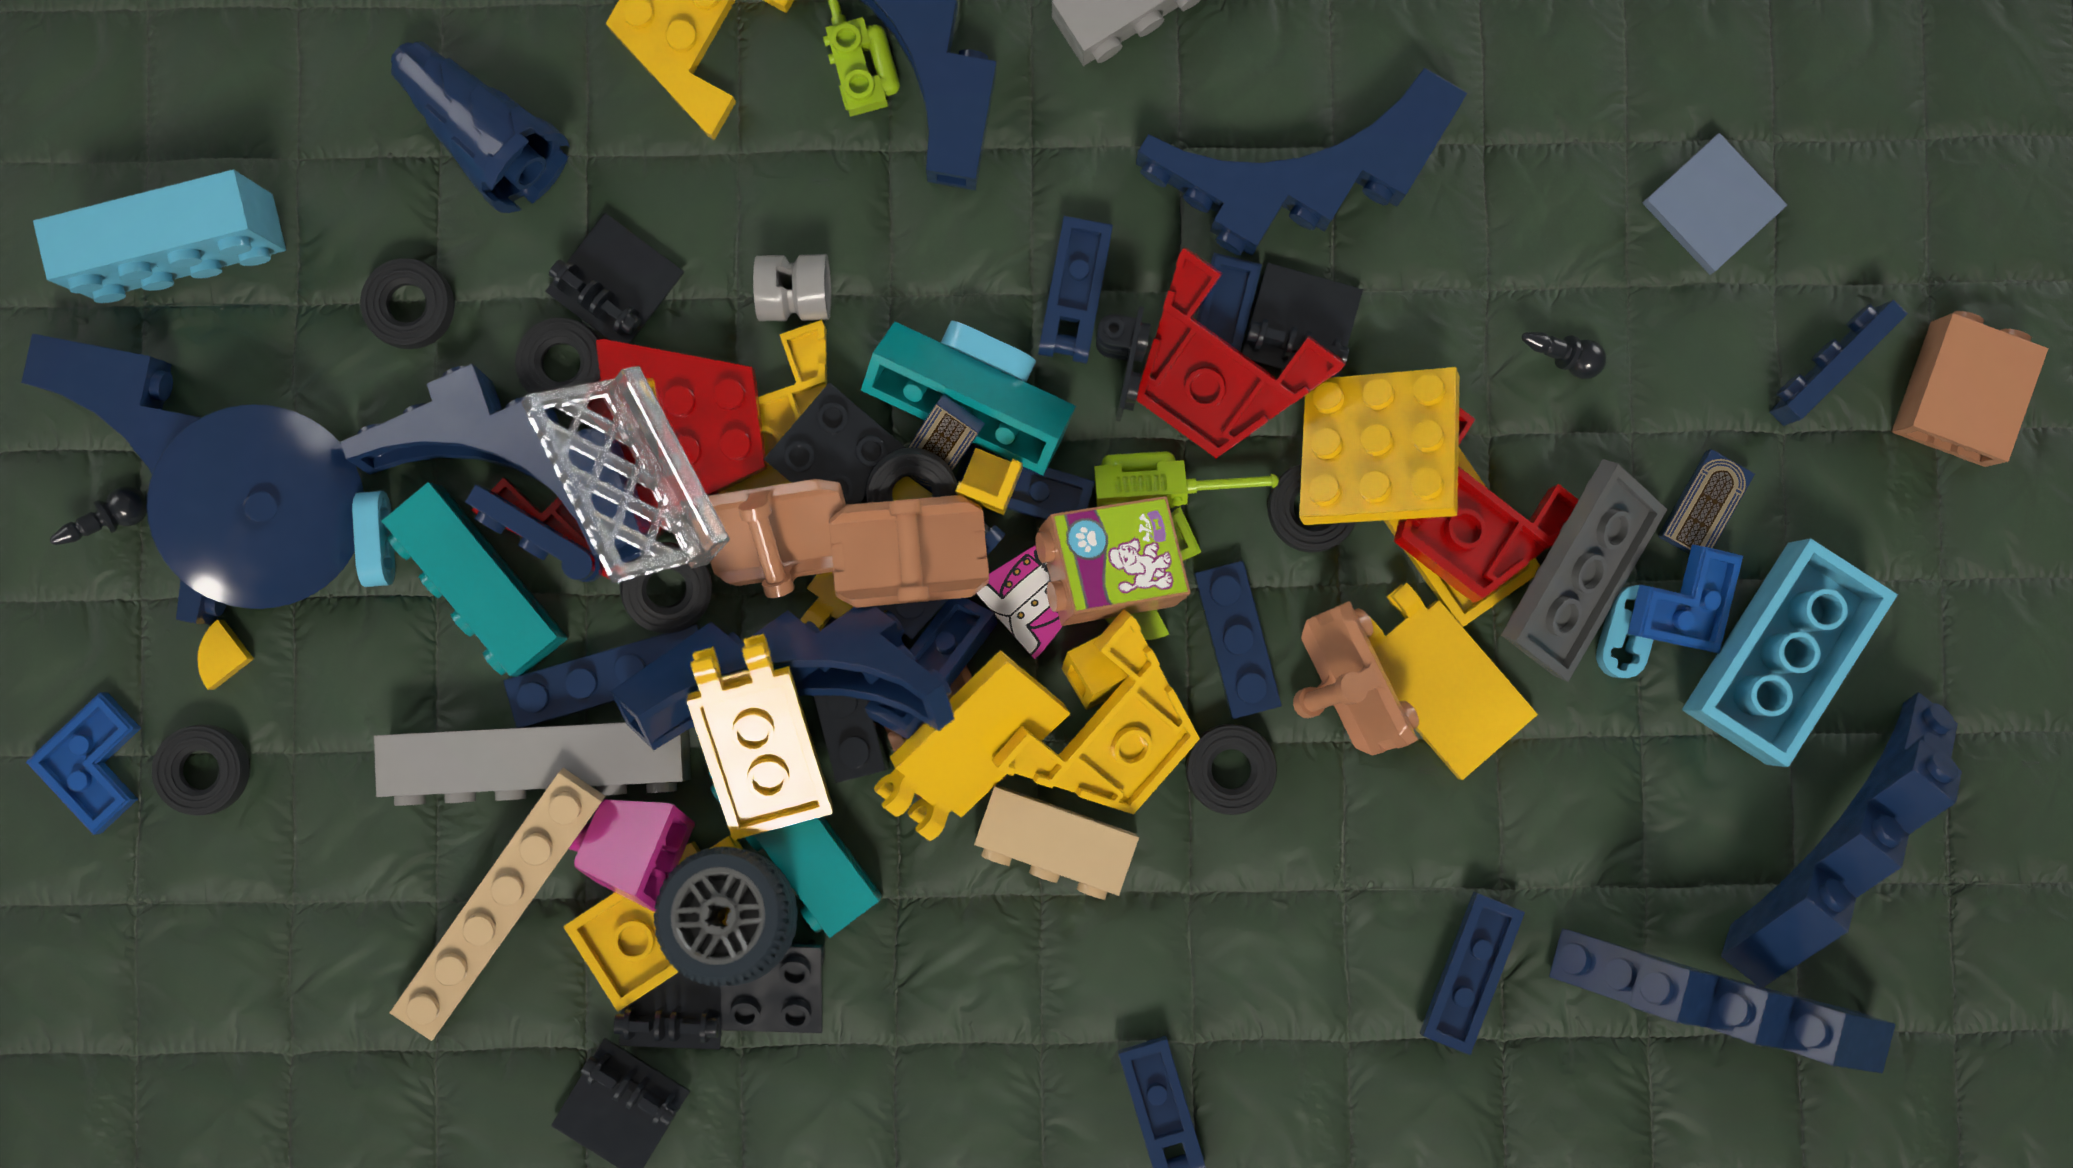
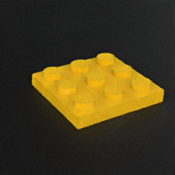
M1456 367L1328 378L1305 395L1299 518L1304 525L1457 516L1460 376Z

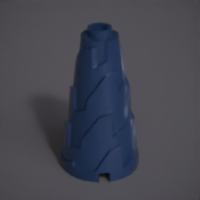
M424 42L404 43L395 50L391 58L392 76L408 93L414 106L426 119V123L435 136L456 159L475 188L493 208L501 213L520 211L522 209L514 202L515 200L524 196L533 204L551 188L562 173L569 157L560 149V146H568L570 148L567 138L557 128L543 119L533 116L506 94L487 86L452 59L444 58Z

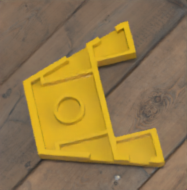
M619 0L606 22L610 31L666 89L678 105L699 125L702 131L708 137L715 140L736 101L732 95L693 74L735 0ZM763 0L785 13L788 12L794 0Z
M822 320L779 334L796 383L759 397L766 456L827 386V334ZM650 381L637 384L642 395L658 413L655 382ZM767 463L768 469L719 492V494L791 482Z
M1123 609L1094 642V645L1128 674L1127 678L1060 754L1055 753L1026 728L1021 726L992 759V762L1003 773L1012 776L1014 774L1033 779L1037 784L1049 788L1059 787L1076 793L1080 798L1134 815L1200 738L1174 689L1169 685L1160 669L1157 657L1145 641L1137 620Z

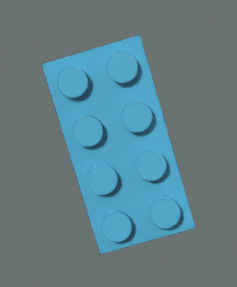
M234 169L33 220L46 279L70 289L72 293H80L90 297L97 303H110L122 300L126 297L125 292L139 288L148 291L166 289L174 285V279L190 275L193 278L213 277L223 272L222 267L240 263L243 266L264 264L271 260L270 255L286 251L273 194Z
M1811 538L1789 542L1724 642L1720 653H1717L1685 703L1682 711L1764 764L1789 767L1898 594Z

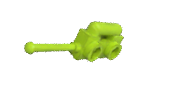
M828 0L832 13V26L825 27L827 35L823 36L825 46H831L832 54H829L828 57L830 64H836L841 82L839 88L846 111L848 110L850 117L888 107L886 97L898 92L900 82L884 28L877 24L866 27L863 17L846 21L845 15H842L838 0ZM870 50L877 73L875 76H871L868 72L863 54L864 51Z
M1168 451L1107 455L1103 458L1100 466H1094L1097 507L1167 496L1169 508L1171 509L1175 506L1186 505L1188 494L1197 493L1200 490L1264 486L1275 488L1279 483L1278 477L1272 473L1270 476L1200 481H1196V478L1186 479L1184 460L1176 461L1175 456Z

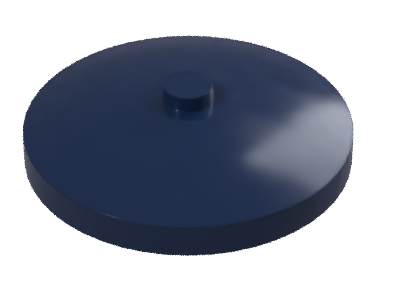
M240 405L225 408L198 419L187 426L168 444L159 457L149 481L147 518L151 536L161 557L169 568L192 589L217 602L235 607L251 609L275 608L298 602L315 594L327 586L345 568L355 552L352 514L353 498L356 493L364 492L356 466L346 460L341 443L323 426L304 415L285 408L270 405Z

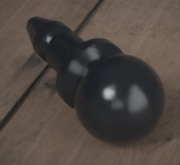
M1526 332L1522 334L1523 342L1532 350L1554 358L1558 368L1569 370L1577 378H1594L1603 371L1606 365L1605 350L1596 341L1580 340L1573 335H1569L1562 340L1543 332Z
M117 488L108 495L105 502L100 500L93 502L97 508L95 513L90 512L77 518L75 522L64 524L51 536L50 543L53 545L73 543L81 540L82 536H89L102 530L103 526H107L109 531L113 533L117 530L118 525H136L147 514V499L142 492L135 488Z

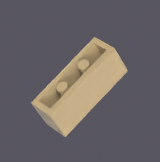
M996 784L974 845L983 848L981 854L983 858L1006 866H1010L1012 858L1030 864L1029 873L1036 877L1057 883L1061 875L1078 881L1076 890L1105 900L1108 892L1119 896L1139 837L1136 833Z

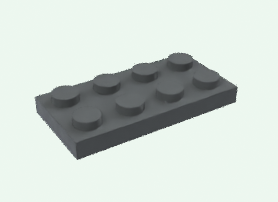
M1602 459L1593 477L1588 481L1585 491L1570 517L1562 526L1560 534L1544 562L1536 571L1534 579L1521 602L1512 613L1501 636L1553 676L1569 682L1667 509L1618 463Z

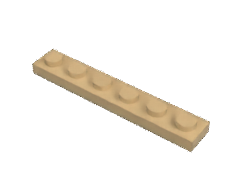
M565 768L559 771L390 1011L391 1015L432 1041L604 800L605 795Z

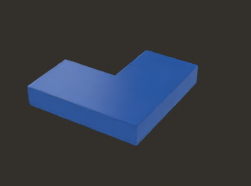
M1692 544L1680 593L1639 584L1627 634L1720 653L1743 556Z
M100 692L29 758L26 763L93 835L102 834L138 800L105 762L130 740L141 727L108 692Z

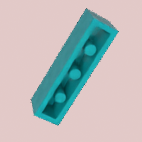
M895 321L874 350L861 387V391L923 420H926L938 400L944 394L985 423L972 443L1010 461L1014 459L1022 462L1023 467L1040 475H1044L1076 408L1075 405Z
M427 482L382 520V523L391 532L387 537L389 544L401 557L406 560L412 558L423 571L419 575L422 584L435 597H445L455 609L450 614L453 621L466 635L471 637L475 634L487 648L482 652L484 658L500 675H504L506 672L509 676L527 674L568 639V636L444 487Z
M713 784L710 786V789L715 798L720 803L715 786ZM824 816L745 837L756 851L763 848L775 865L786 876L791 888L794 889L805 904L800 908L801 914L816 933L824 930L827 936L831 938L878 903L883 897Z

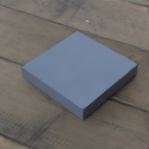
M1720 133L1713 137L1642 202L1709 275L1717 271L1787 206L1782 198Z

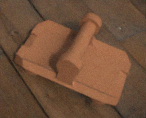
M812 479L707 496L697 504L695 517L700 532H703L709 550L708 557L715 575L724 582L734 586L762 583L766 597L778 598L794 590V580L797 577L833 572L829 520L846 506L840 483Z
M964 495L851 504L843 507L829 520L835 594L837 598L854 607L968 598L974 596L989 583L983 509L981 505Z
M1348 601L1306 620L1301 639L1322 683L1316 688L1308 687L1299 690L1293 698L1294 709L1298 715L1309 719L1320 715L1326 707L1334 705L1354 747L1370 755L1408 746L1418 741L1414 729L1419 725L1417 712L1410 703L1406 701L1399 702L1368 639L1373 633V624L1370 617L1364 610L1360 608L1354 609L1351 602Z

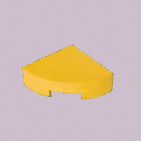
M217 619L208 628L201 640L197 659L199 674L207 690H215L254 660L225 620Z

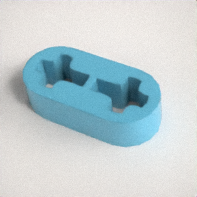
M950 321L940 342L1024 382H1027L1036 363L1033 357L1023 351L956 321Z
M385 491L356 493L353 498L352 514L356 570L359 581L364 587L391 585L395 578V551L387 540L391 532L382 523V520L392 512L391 504Z
M1639 585L1622 588L1605 618L1596 650V660L1599 668L1611 677L1631 678L1637 676L1643 671L1649 658L1653 639L1627 634L1632 612L1625 609L1626 600L1636 599ZM1626 635H1628L1626 652L1633 655L1632 662L1622 663L1620 669H1618V660L1611 657V650L1613 648H1621Z

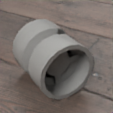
M827 254L799 255L794 263H789L784 255L756 256L753 270V291L758 321H787L791 313H797L801 321L829 320L831 314V277Z

